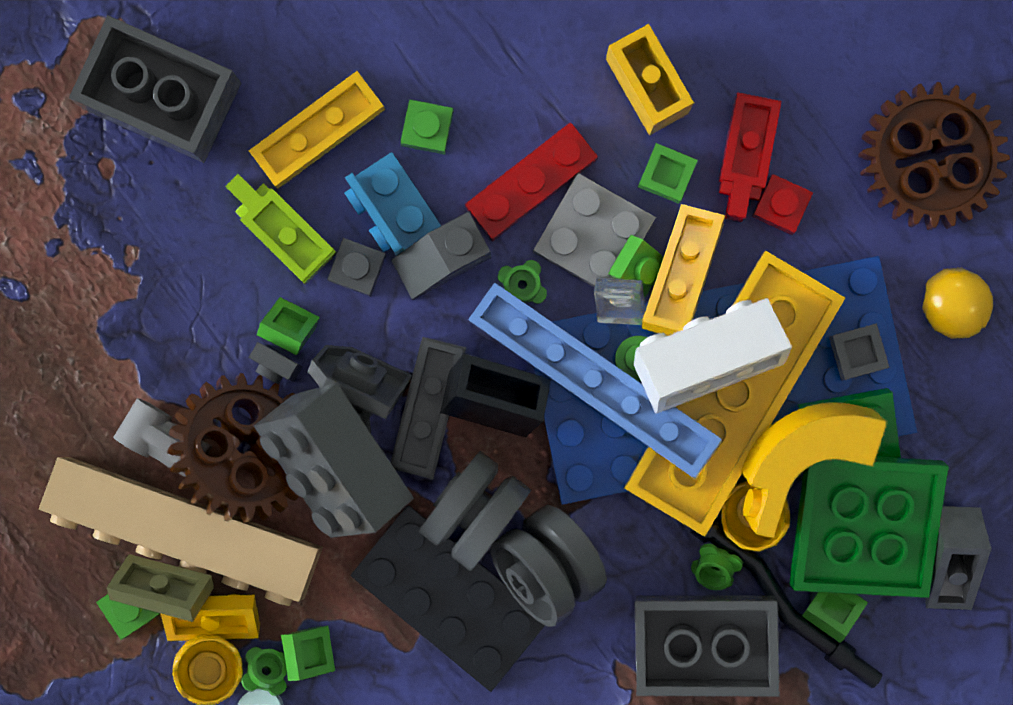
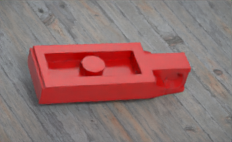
M739 92L735 95L719 177V193L729 195L725 219L742 222L746 218L749 199L759 201L761 191L766 187L781 108V101Z

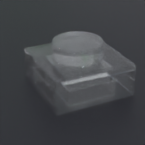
M596 278L594 297L598 323L642 325L645 314L642 280Z

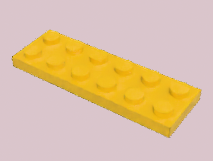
M767 251L760 257L732 306L745 300H751L752 303L768 298L792 346L785 364L675 406L722 439V443L696 479L648 447L624 486V489L704 537L742 475L741 470L751 448L772 424L845 300V297Z

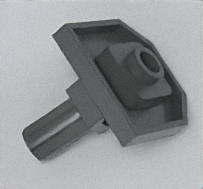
M325 345L313 358L308 369V373L320 387L333 383L339 385L370 433L371 416L376 414L386 419L408 388L412 379L411 374L358 349L346 346Z

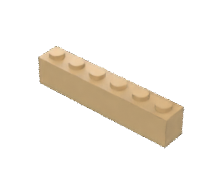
M57 457L38 509L52 514L50 522L74 530L77 529L78 524L94 529L93 537L115 545H119L120 540L123 539L137 544L136 552L143 556L162 560L164 554L180 560L178 567L204 574L206 570L223 575L221 582L236 589L247 591L249 585L266 590L264 596L266 599L286 606H290L292 600L300 602L306 597L323 549L322 546L252 521L244 523L241 517L235 515L227 522L224 520V511L216 509L211 515L206 514L207 505L198 502L192 504L190 499L71 457Z

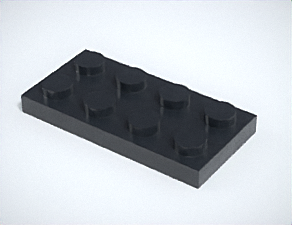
M408 504L350 576L482 686L492 692L545 625L527 613L512 596L503 581L480 562L469 571L453 559L452 548L456 543L451 538H448L444 544L436 546L420 534L419 530L427 519Z

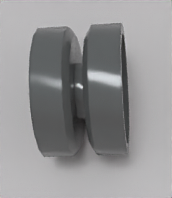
M482 451L477 453L462 473L458 471L434 502V511L419 530L420 534L438 546L448 540L457 526L461 527L465 532L452 548V558L469 571L483 557L532 490L516 477L511 476L505 478L491 496L485 489L497 475L499 464Z
M551 505L542 506L525 518L522 530L517 528L509 530L491 545L490 552L494 566L509 592L527 613L548 627L556 626L574 611L575 600L578 602L588 601L601 591L607 582L605 567L587 535L568 515Z

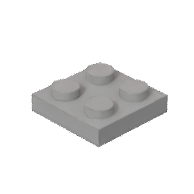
M578 173L535 246L533 253L611 297L619 282L610 276L608 272L630 235L644 239L656 217Z

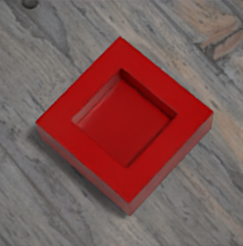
M772 174L751 217L793 235L814 192Z

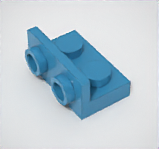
M392 152L356 176L351 173L345 177L351 188L344 192L358 215L367 211L375 223V226L369 229V232L383 253L391 248L397 256L426 234L441 226Z

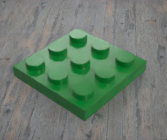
M876 456L873 466L841 459H829L817 462L803 471L789 582L793 591L929 598L949 466L943 460Z

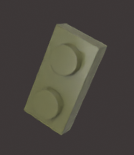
M129 554L106 588L110 600L193 622L212 592L214 585L211 575Z

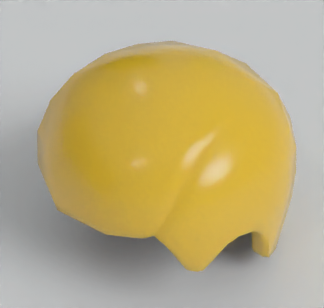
M962 267L945 268L927 281L922 309L935 331L951 339L970 338L980 333L981 329L986 327L993 310V296L989 285L978 274Z
M748 481L734 486L721 508L722 527L725 535L741 549L760 552L776 546L787 533L790 525L788 500L786 498L774 538L755 534L743 513L746 494L749 489H754L755 487L751 486Z
M199 635L186 641L177 652L173 662L172 674L176 688L184 698L197 705H216L231 697L243 676L242 659L238 649L219 635Z

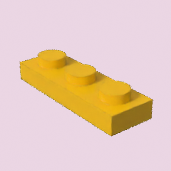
M356 71L251 148L249 152L274 186L279 189L382 113L385 108L359 72Z
M681 204L642 320V329L655 333H665L669 336L682 331L684 326L694 319L724 226L725 215Z

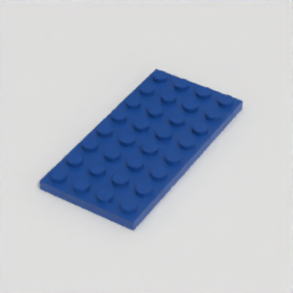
M875 256L801 271L845 297V300L770 427L784 416L798 410L797 404L888 388L893 392L898 437L918 433L880 257ZM745 283L702 291L694 319L708 316L711 320L726 314V311L732 306ZM648 302L552 321L615 366L616 350L624 340L632 336L648 338L658 334L642 329V320ZM877 323L890 368L841 381L829 337ZM533 366L535 375L551 379ZM551 379L544 422L561 504L627 492L624 486L648 446Z

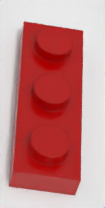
M570 122L465 203V207L493 242L574 179L578 173L580 174L597 161L598 156Z

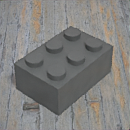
M107 15L69 99L85 111L205 163L241 82L232 70Z
M337 383L293 394L254 425V428L261 436L260 443L265 452L278 461L287 474L286 481L291 490L304 499L313 512V522L330 538L376 533L414 499Z
M658 595L636 597L637 696L779 697L778 601L775 595Z

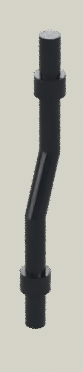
M714 520L705 537L692 529L690 530V533L703 543L709 541L716 547L726 550L730 555L734 554L740 557L743 567L751 572L764 595H775L778 601V617L781 622L825 654L824 659L839 670L845 668L871 688L877 686L883 674L855 654L856 648L845 640L841 643L802 617V614L794 609L764 559L755 552L741 549L725 535L723 529L719 527V520Z

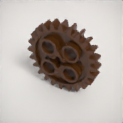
M936 82L927 95L924 86L917 84L912 90V98L904 89L895 95L897 105L887 100L880 106L885 117L875 114L870 118L869 123L877 131H866L861 137L862 140L871 144L872 147L863 149L859 153L860 158L871 161V165L863 169L860 174L861 176H874L876 181L869 186L867 192L873 193L881 190L883 197L877 206L881 208L892 203L895 206L892 213V219L894 220L905 212L908 213L909 227L916 226L924 218L927 230H932L937 227L940 218L944 227L949 229L956 225V215L965 223L973 219L971 208L979 213L988 208L984 197L994 198L999 195L1000 191L991 182H1000L1007 178V174L998 169L997 165L1010 160V156L998 152L997 148L1007 142L1008 137L994 136L993 130L1002 123L1001 120L987 122L984 117L989 112L991 106L988 104L978 110L974 108L973 105L977 95L974 92L964 100L959 99L960 89L958 85H955L946 95H943L941 82ZM943 120L951 121L957 126L959 130L958 140L950 139L943 133ZM899 130H906L913 134L916 140L914 149H906L899 143ZM965 145L972 147V152L951 154L938 163L935 159H929L902 168H898L895 165L897 160L916 159L923 156L929 150H931L932 154H939ZM954 163H959L967 168L969 172L968 184L958 182L954 178L952 172ZM910 173L919 174L924 178L926 182L924 193L914 192L908 184Z
M239 373L235 378L233 386H231L226 376L222 375L216 383L217 391L212 385L205 382L200 388L201 397L191 393L185 400L190 410L180 408L174 417L183 425H173L168 435L180 440V442L171 444L167 449V454L180 456V460L173 464L170 471L174 473L185 472L186 477L178 488L181 490L193 486L196 492L191 499V503L195 504L203 498L207 499L209 503L206 514L211 515L220 506L224 508V520L227 522L234 517L237 511H240L243 522L248 523L253 519L255 510L262 520H266L272 514L271 505L281 513L288 508L286 497L296 501L300 496L295 494L286 481L287 474L278 461L270 457L261 446V436L254 428V425L294 393L292 392L284 398L278 396L280 383H274L269 390L264 389L262 375H258L251 385H247L244 373ZM239 407L245 409L250 414L251 424L243 425L238 423L233 417L232 408ZM213 420H219L222 427L215 426ZM211 439L217 442L221 448V457L214 458L206 455L202 450L201 440ZM243 441H246L251 447L243 455L236 448ZM266 468H271L274 471V476L267 474ZM245 470L251 473L255 480V488L245 489L240 486L236 479V471Z

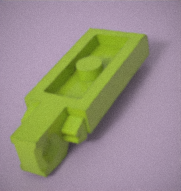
M237 174L225 186L242 203L235 211L241 217L240 221L305 285L337 254L289 204L264 183L255 191Z

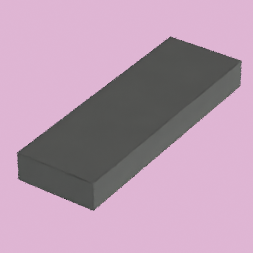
M422 337L390 462L395 470L434 479L449 420V415L440 413L448 373L466 352V347Z

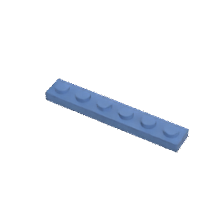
M495 282L468 319L478 328L694 479L699 476L722 443L721 438L676 407L656 414L644 386Z

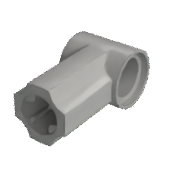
M137 398L113 438L142 456L148 458L152 456L169 468L180 460V456L167 454V449L171 444L180 442V440L168 435L171 427L177 424L172 422V417L161 409ZM201 440L202 450L209 456L212 445ZM180 472V473H179V474H181L182 476H185V477H186L185 472Z

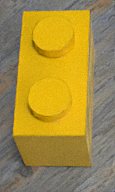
M649 24L609 45L606 61L649 136L689 114L694 102Z

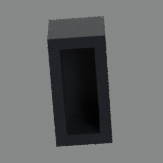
M464 353L448 373L440 413L526 438L544 420L551 379Z

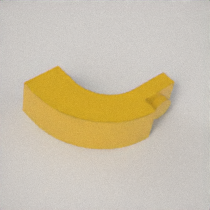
M831 402L815 404L796 410L769 427L751 448L741 470L749 484L755 487L748 490L743 505L745 519L755 534L774 538L789 488L796 477L809 466L829 459H841L873 466L887 421L874 409L848 403Z

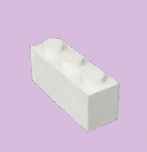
M768 298L752 303L751 300H745L731 306L726 311V314L711 320L708 316L699 317L686 324L683 330L669 336L665 333H658L646 338L641 342L640 347L636 348L634 367L657 414L784 365L792 346Z

